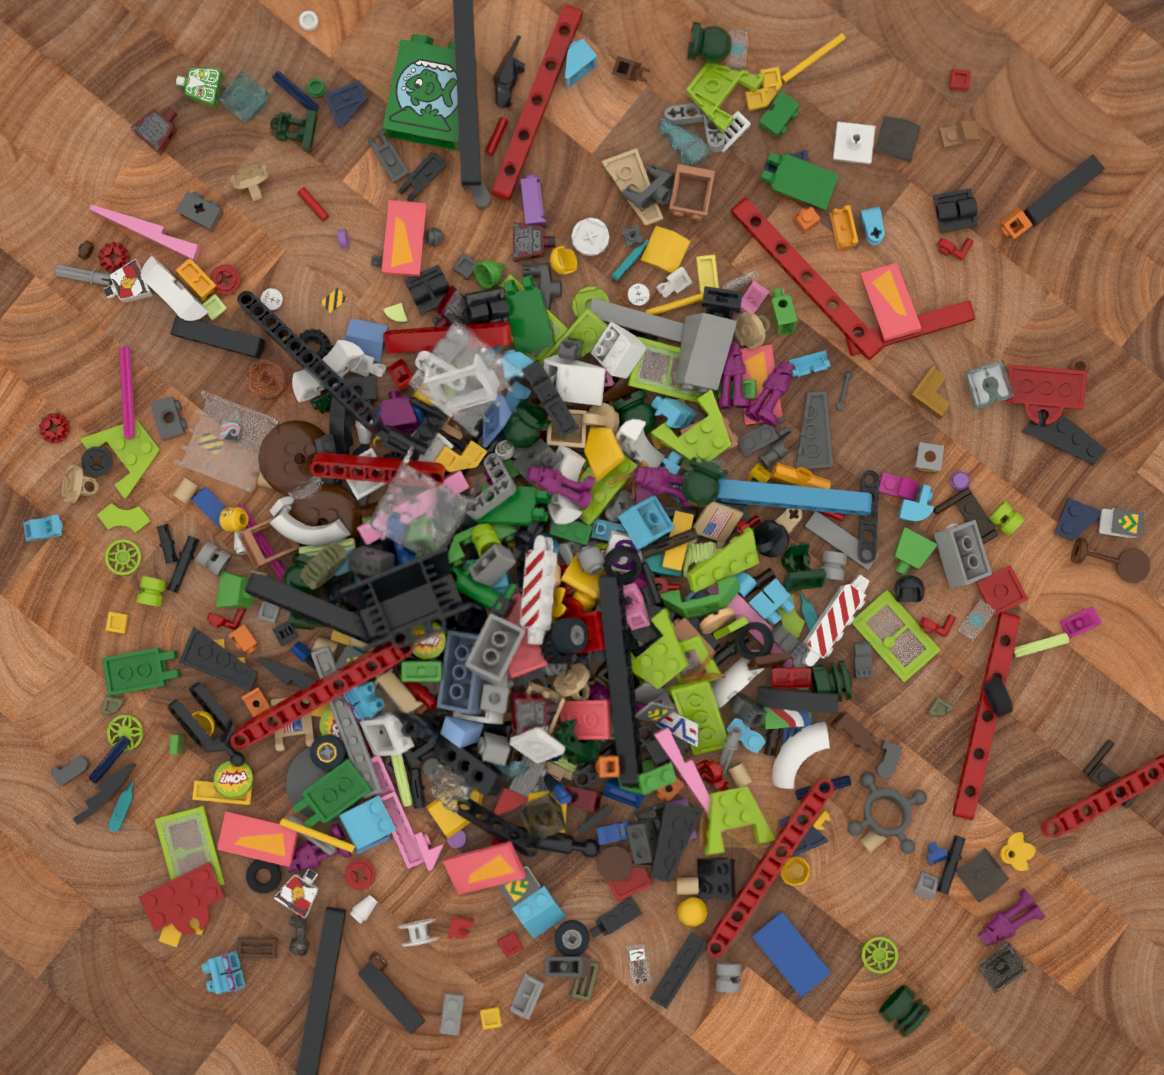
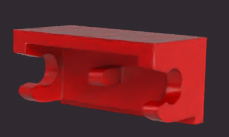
M771 667L772 687L811 688V667Z
M453 915L448 938H467V934L470 932L466 928H472L474 918Z

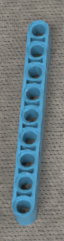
M720 479L721 488L719 496L715 500V502L870 515L872 494Z

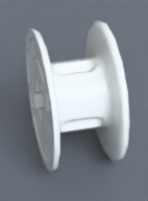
M436 918L414 921L398 926L399 929L408 928L410 941L403 943L401 946L418 945L439 939V936H429L427 926L428 923L434 922Z

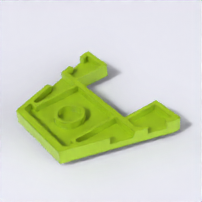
M707 62L686 89V94L722 133H725L733 122L734 117L720 110V106L738 83L756 92L763 83L765 76L762 74H749V71L744 70L739 72L731 70V67Z
M709 390L697 399V403L708 415L705 419L678 438L666 422L651 432L654 438L661 440L666 446L680 453L688 461H691L692 457H696L697 462L701 463L702 459L711 462L732 445L713 391Z
M137 419L134 420V439L124 438L123 424L80 439L87 449L92 446L102 447L108 443L130 473L115 484V487L124 499L130 496V493L137 486L145 471L148 470L161 451Z
M667 608L651 619L663 634V637L637 658L631 652L633 673L657 689H660L689 665L681 643L678 642L675 627L670 621Z
M748 786L710 794L708 812L710 822L706 837L708 838V846L705 849L706 855L725 852L721 831L752 824L756 844L775 840Z

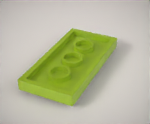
M625 455V459L598 482L595 480L590 491L592 493L591 502L587 509H581L583 513L578 517L587 525H593L634 474L638 465ZM590 466L578 479V482H582L587 476L594 477Z
M709 678L671 687V693L679 715L698 724V747L690 743L694 756L724 749L723 742L727 739L728 733Z

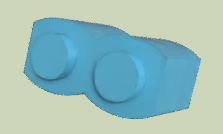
M733 718L726 727L728 734L731 727H739L742 730L739 741L751 752L758 753L766 743L759 733L750 730L738 718Z

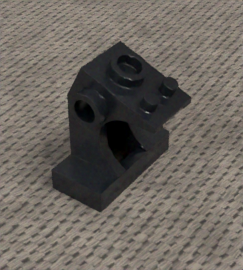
M705 286L702 307H707L706 314L732 320L733 311L740 312L743 292Z

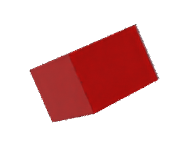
M402 358L386 368L401 393L418 384Z
M505 787L494 814L499 815L528 804V797Z

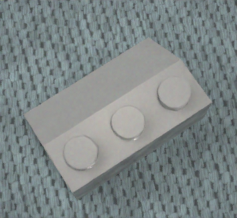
M976 520L933 533L950 588L965 586L992 575Z
M490 613L465 663V667L480 678L500 687L525 636L526 630Z

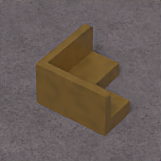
M933 364L912 391L909 398L936 418L941 419L952 403L936 393L947 376L936 369L937 366Z

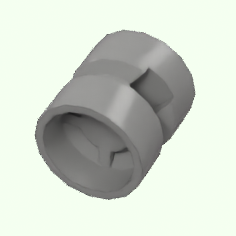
M208 541L199 552L195 561L203 567L208 566L209 571L220 576L221 571H224L231 561L232 555L224 550L219 551L218 546Z
M823 551L821 562L824 563V566L821 569H824L826 572L825 579L844 581L845 571L842 567L846 565L847 554Z
M717 962L716 974L719 978L716 979V991L728 993L741 992V980L738 978L741 975V963Z

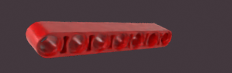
M969 300L917 315L921 326V331L884 341L879 327L870 330L885 347L975 320L976 317ZM863 332L855 333L854 336L862 337ZM845 337L850 356L861 354Z
M509 322L459 325L472 335L471 340L463 348L504 346L512 343ZM456 325L386 331L383 333L386 353L434 351Z
M332 453L315 454L310 467L311 473L316 477L428 487L441 486L446 472L444 465L438 462Z

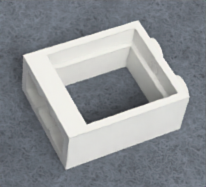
M391 712L377 713L372 718L368 717L359 722L374 756L400 755L414 746L410 736L404 737V734L401 732L402 723L397 717L392 716Z

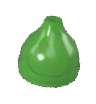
M493 260L478 262L474 266L476 281L484 289L494 288L502 278L505 265Z

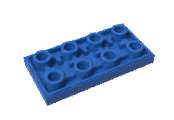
M782 911L752 935L753 939L800 997H803L831 973Z

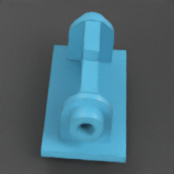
M826 350L789 360V363L794 366L791 371L792 376H797V378L809 374L810 371L817 372L824 369L827 370L830 367Z

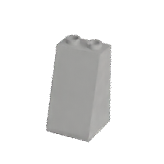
M706 313L686 316L675 384L682 385V389L685 390L699 389V393L703 394L709 390H718L737 321Z

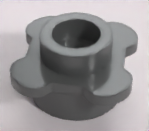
M638 225L622 230L627 246L643 241Z

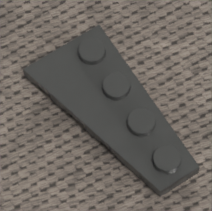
M827 391L807 393L795 469L798 467L808 470L834 467Z

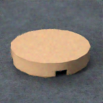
M724 608L719 610V614L715 616L714 614L709 615L699 625L701 632L709 634L727 626L736 618L734 610L732 608Z

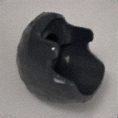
M906 575L900 577L895 582L894 596L897 602H920L923 600L925 587L920 578Z
M473 599L464 600L463 602L470 604L471 608L455 614L453 617L454 621L466 631L482 629L488 619L484 606Z

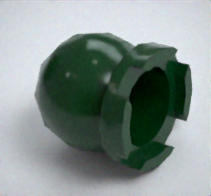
M693 22L691 29V40L693 42H689L687 60L695 61V57L698 56L708 63H720L725 60L732 50V41L729 33L719 26H708L703 29L701 28V23Z
M644 390L632 393V398L625 402L623 399H620L611 404L615 412L619 413L620 428L625 422L632 419L646 422L644 425L645 436L650 434L655 428V411L651 405L644 402V399L647 397Z
M526 399L519 401L515 407L517 412L512 413L503 427L504 438L508 444L520 449L529 448L536 443L541 430H546L551 424V421L546 419L548 414L535 403L532 406L527 404Z
M692 457L689 465L693 467V470L688 472L682 481L683 496L692 505L700 507L710 505L719 496L721 488L719 480H725L728 471L724 470L721 472L719 471L720 466L704 459L700 463L696 461V457Z
M295 553L292 558V562L295 565L286 570L282 583L315 596L318 593L319 587L311 589L300 577L302 570L312 557L300 553V555Z

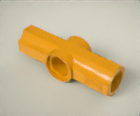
M778 462L775 464L771 479L791 486L830 489L831 485L830 480L813 475L806 468L798 467L795 469Z

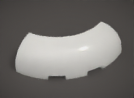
M151 256L141 270V279L180 318L194 321L208 313L202 303L179 280L175 282L176 278L157 259Z
M337 340L333 349L322 360L344 380L343 376L349 370L354 371L359 365L364 352L352 342ZM305 370L294 372L292 386L298 402L321 395L320 391L324 390V388Z
M637 419L625 422L616 435L623 454L639 467H659L665 456L647 440L644 434L646 422Z
M559 445L555 454L560 460L551 467L561 471L562 475L566 478L578 482L580 471L586 460L572 449ZM548 493V495L552 496L548 509L555 523H571L583 513L576 503L557 493L555 495Z
M286 510L269 522L286 538L305 545H328L351 535L340 519L327 525L307 526L294 519Z
M743 656L722 674V678L716 679L711 684L719 709L765 668L748 670L747 663L751 660Z
M825 722L815 723L802 728V731L790 737L782 745L772 767V783L774 786L785 789L794 788L795 775L803 761L817 751L830 748Z

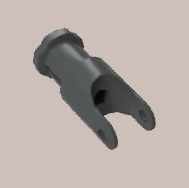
M792 431L784 434L773 443L764 455L758 456L759 461L766 469L769 470L773 463L778 459H782L799 444L800 441H797L789 448H784V439Z

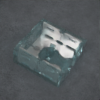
M1002 360L964 372L975 409L993 405L994 400L1002 402L1015 397L1004 361Z

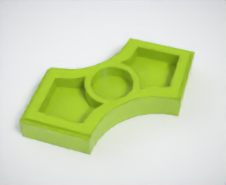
M111 503L97 514L108 530L118 526H126L137 533L152 522L140 506L131 510H122Z
M790 594V597H789V598L792 600V602H793V604H794V597H795V596L792 595V594ZM779 606L775 611L782 618L781 626L798 639L805 620L797 615L794 608L786 613Z
M744 616L714 632L713 635L717 640L748 624L750 621L747 616Z

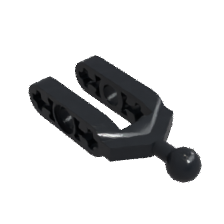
M200 682L192 685L189 691L200 706L213 716L216 725L224 732L215 741H212L206 731L179 700L175 699L167 705L172 716L206 753L225 750L230 756L231 765L234 767H240L245 763L244 754L236 752L231 746V737L237 727Z

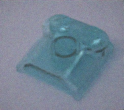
M241 71L235 80L216 99L236 115L240 121L249 122L267 104L269 93Z

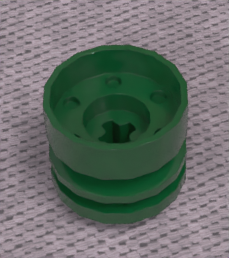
M844 660L838 661V670L834 662L830 663V672H827L824 664L811 667L813 690L838 693V702L842 701V693L845 700L852 699L851 676Z
M906 984L897 988L885 1000L878 1011V1014L887 1023L896 1019L893 1028L899 1030L898 1033L902 1037H906L915 1031L923 1023L931 1009L927 1004L923 1005L924 1001L921 998L912 1002L916 994Z

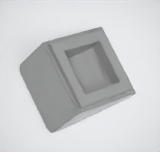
M921 871L913 893L931 900L935 896L939 878Z

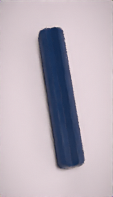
M280 71L273 75V80L307 110L318 111V104Z
M122 736L91 773L89 776L90 781L95 784L99 782L130 744L129 738Z
M848 775L830 780L833 783L834 790L851 785V779ZM822 782L819 790L826 791L829 783ZM811 786L795 790L797 800H801Z

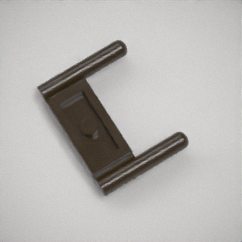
M969 487L933 509L935 514H939L956 503L966 522L976 520L983 545L999 535Z
M1111 740L1104 744L1082 771L1101 788L1120 778L1101 762L1114 746ZM1117 787L1115 790V794L1117 797H1119L1121 794V789L1119 787ZM1138 795L1121 803V805L1127 809Z

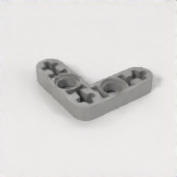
M695 103L670 106L665 110V121L672 126L703 122L709 150L712 152L723 150L725 145L724 133L718 128L715 130L708 128L710 124L714 123ZM692 110L697 112V115L688 116L687 112ZM715 136H717V142L719 144L714 143Z
M496 453L489 454L484 460V466L494 485L470 501L465 508L466 513L474 520L481 518L515 493L517 488L504 461ZM500 472H503V475L500 478H497V475ZM494 495V498L490 502H487L488 498Z

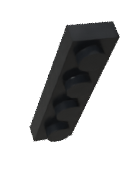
M691 932L650 999L667 1009L708 942Z

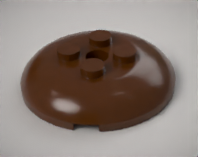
M292 420L275 426L265 436L259 450V468L263 478L272 489L280 494L295 497L305 488L323 483L322 477H316L310 471L313 457L317 454L315 439L326 435L319 427L306 421ZM298 453L302 457L299 464L294 461V457Z
M318 483L305 488L295 496L294 502L290 506L291 510L288 512L294 519L307 526L314 527L322 526L319 522L320 518L327 519L328 524L340 519L351 534L345 539L353 538L355 543L358 542L361 535L357 528L363 525L362 517L354 516L352 509L360 507V505L346 489L331 483ZM299 543L300 547L310 546Z

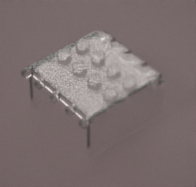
M456 320L445 334L450 339V342L448 343L442 338L433 350L438 357L436 358L430 354L421 365L427 372L424 374L418 369L408 384L473 435L477 436L479 433L473 429L480 418L486 422L490 420L484 413L492 403L500 407L501 403L496 399L504 387L512 391L513 387L508 382L515 373L520 377H523L524 373L519 370V366L461 321Z
M201 391L200 397L207 399L202 411L195 409L194 413L199 414L200 418L195 429L191 427L187 429L193 435L188 447L184 445L180 447L186 450L183 461L175 459L173 463L252 494L258 481V477L252 476L253 472L260 474L258 456L261 443L265 436L275 426L279 425L280 422L266 414ZM222 420L242 424L239 443L219 440Z
M410 446L377 503L364 531L368 532L372 528L382 534L381 540H384L387 536L399 543L397 549L401 550L405 546L416 552L414 558H419L420 555L423 556L447 546L469 510L480 483L476 482L467 498L458 493L453 498L452 494L454 491L442 484L435 488L436 481L423 474L420 478L416 477L419 472L407 466L414 447Z

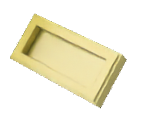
M715 255L697 256L696 263L700 293L704 292L705 286L719 288Z

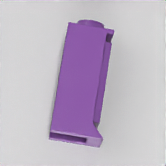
M535 175L524 176V179L520 180L525 223L545 226L547 221L544 219L540 178L535 177Z

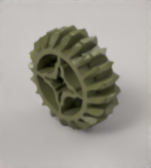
M338 542L328 544L305 565L300 575L301 579L311 589L320 587L330 580L344 565L348 558V553Z

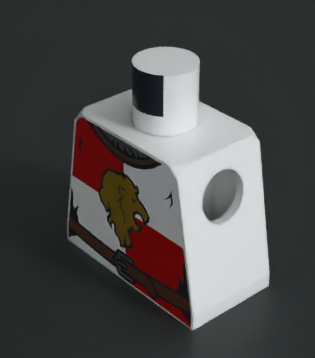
M138 260L131 261L110 275L113 285L104 288L108 299L118 295L119 299L125 303L153 296L150 286L141 279L142 267Z
M308 868L304 876L296 873L277 893L274 899L303 918H306L319 890V887L313 883L318 873Z

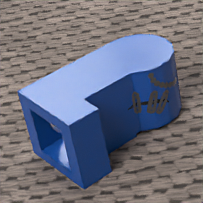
M626 821L596 827L600 845L629 838L626 826L632 824V822Z

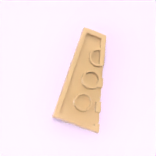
M637 148L601 161L621 192L626 187H630L634 191L642 193L650 185ZM627 200L645 227L663 220L657 202L645 210H640Z

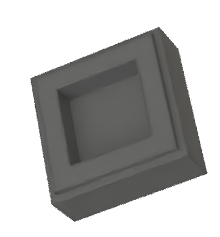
M463 253L453 266V270L469 280L474 273V266L477 262Z

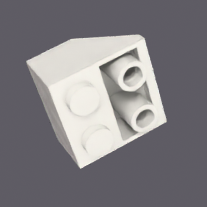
M610 322L591 354L612 376L627 379L647 347L635 335Z

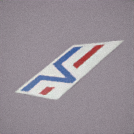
M675 712L670 713L659 723H655L656 726L662 729L665 727L669 728L671 734L698 747V724Z

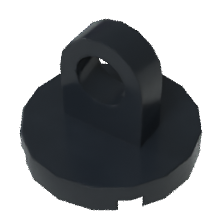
M764 520L753 529L757 552L763 556L778 557L784 553L789 545V533L782 524L776 523L777 521Z

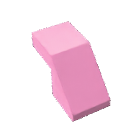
M753 281L742 297L740 312L733 311L732 320L742 312L749 311L755 314L770 291L756 281Z
M636 583L623 586L624 597L630 596L632 598V603L626 606L627 623L631 630L649 626L650 620L644 598Z

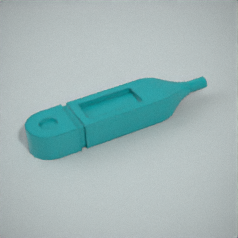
M646 240L639 247L635 248L613 273L611 278L617 282L639 258L649 241Z
M800 593L801 613L810 632L818 618L812 604L804 598L803 593Z
M131 781L129 787L121 793L108 825L109 829L113 832L120 830L133 800L132 787L134 781Z

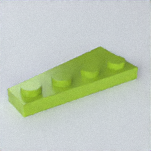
M587 308L540 361L543 368L545 359L559 355L560 344L566 337L583 339L581 357L594 349L608 325L592 310Z
M747 527L743 530L744 533L742 535L734 537L730 540V544L723 549H718L714 556L710 559H705L687 573L691 591H700L717 583L718 580L731 577L759 564L755 539L751 528Z

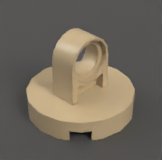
M252 165L239 170L238 176H231L230 180L234 188H248L253 201L263 199L258 184L269 175L265 165H262L261 168H258L257 165Z
M746 311L738 314L733 319L737 321L734 336L741 346L745 345L749 347V350H752L764 343L765 332L770 328V322L767 317L763 315L757 316L752 312Z
M610 404L593 405L587 414H583L582 424L586 425L587 434H589L591 426L611 428L616 433L619 426V414L615 412Z
M70 465L67 468V471L70 472L68 477L64 476L62 483V496L66 497L63 500L64 502L75 503L79 495L91 496L98 491V482L93 478L83 476L81 466ZM86 482H90L93 485L92 492L85 490L84 485Z
M584 664L570 665L572 669L556 677L553 683L555 690L559 696H572L577 701H585L590 696V688L587 684L590 672ZM582 689V690H583V694H582V696L580 697V695H579V690Z

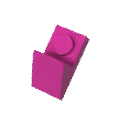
M882 473L879 492L915 502L919 483L907 477L901 478Z
M1093 606L1082 609L1060 622L1069 639L1102 623Z

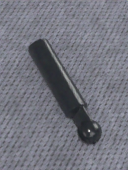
M515 826L535 838L540 844V850L569 855L573 850L581 851L588 858H593L599 854L600 846L594 839L578 842L575 841L573 835ZM514 834L509 835V837L513 840L519 839ZM530 844L525 845L526 847L534 848L533 845H530Z

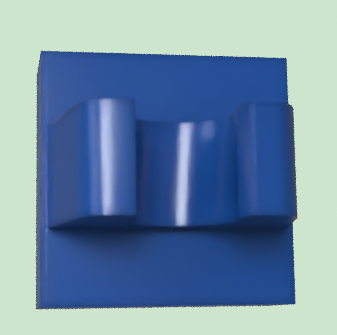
M935 842L928 845L927 848L930 854L927 855L926 860L929 866L947 859L948 854L945 848L939 850Z

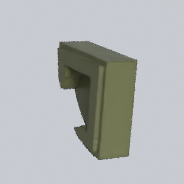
M105 696L101 715H110L117 712L123 706L125 699Z
M936 697L927 713L934 716L945 715L954 706Z

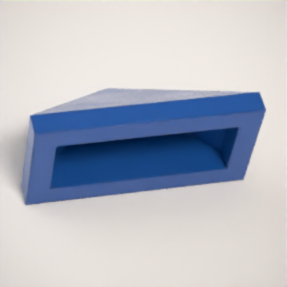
M618 777L608 780L603 792V796L638 809L644 797L643 794L620 789Z

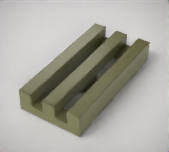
M590 960V967L594 966L587 996H583L588 977L583 978L580 994H576L580 977H576L571 997L590 1002L599 967L598 962Z

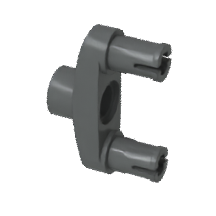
M652 164L649 166L647 174L656 180L642 193L626 187L622 192V197L632 202L640 210H645L656 202L666 205L671 200L673 194L672 190H670L674 182V174Z
M548 263L523 265V277L530 275L540 276L545 305L550 311L552 298L562 297L561 281H552Z

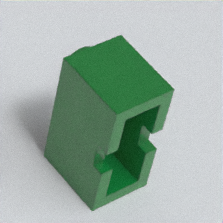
M782 91L773 101L772 111L768 109L758 123V127L775 139L779 134L781 136L784 135L789 127L787 123L790 119L794 121L800 112L798 111L800 104Z
M576 521L567 524L553 522L550 536L587 546L593 527Z

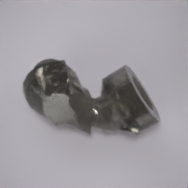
M293 915L289 920V925L294 926L297 937L291 940L289 950L294 955L304 956L308 953L310 943L305 937L307 936V931H309L308 924L302 916L298 915L296 917Z

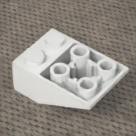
M554 355L544 360V369L564 402L602 405L606 368L578 360L559 358V355Z

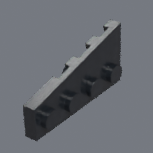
M1044 410L1040 411L1037 415L1040 420L1039 425L1030 421L1022 431L1026 435L1048 443L1092 465L1106 451L1102 445L1064 415L1056 422L1046 425L1049 413Z
M193 627L179 660L181 664L248 691H252L259 674L196 627Z
M665 801L649 879L670 883L704 809Z

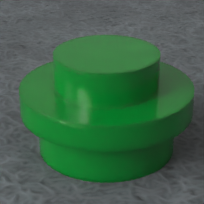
M312 79L307 84V91L310 96L319 98L325 94L326 85L321 79Z

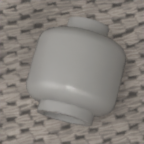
M587 545L580 550L581 552L577 560L584 573L596 575L604 569L605 559L598 547Z

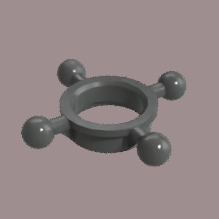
M870 772L863 773L860 777V783L864 787H868L871 795L867 798L864 805V820L860 822L851 821L847 826L848 833L852 836H858L864 828L868 827L876 835L897 837L900 841L899 847L901 852L911 854L915 850V843L911 839H907L903 831L906 830L912 819L911 806L914 804L923 805L927 801V794L923 790H916L913 792L912 797L906 799L901 793L892 789L878 790L874 784L875 776ZM880 799L894 802L902 813L901 824L893 829L879 826L871 815L872 803Z

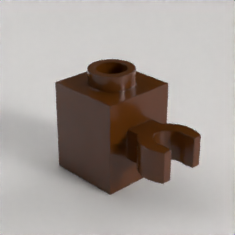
M617 56L612 75L634 82L636 80L647 82L646 79L642 78L641 74L644 71L650 72V70L641 67V63Z

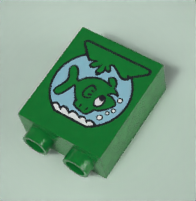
M413 34L410 41L400 39L383 123L385 137L460 152L455 41H450L448 48L434 46V40L425 35Z

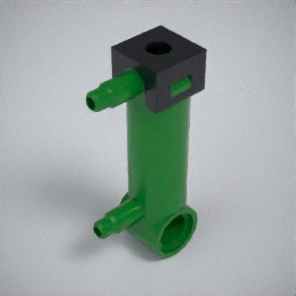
M474 559L470 560L465 570L460 567L450 568L451 575L454 572L457 575L455 585L458 591L491 610L490 613L502 619L509 617L517 602L512 599L517 587L516 584L511 583L506 593L502 595L489 586L474 581L469 571V568L476 562Z

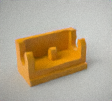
M850 205L844 206L839 210L837 208L833 209L829 216L837 250L856 246L858 237Z
M191 258L176 269V277L201 303L206 301V297L209 294L212 295L215 292L216 285Z

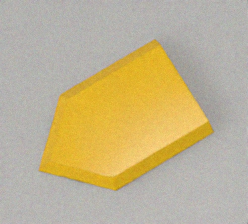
M596 426L590 427L584 454L595 480L598 482L622 462L625 457L613 429Z
M577 552L561 580L593 599H600L598 580L600 575H607L605 569L596 575L584 573L577 560L579 552Z
M456 785L426 806L447 838L471 823L456 813L455 807L458 799L467 797L482 806L483 795L478 792V788ZM466 804L460 805L464 810L470 809Z

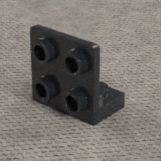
M348 571L326 581L323 584L324 600L340 608L348 609V611H358L340 591V589L356 583L355 573Z

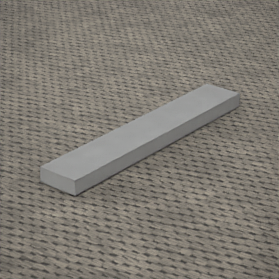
M595 298L591 299L589 309L603 322L609 324L613 322L620 327L682 344L684 323Z

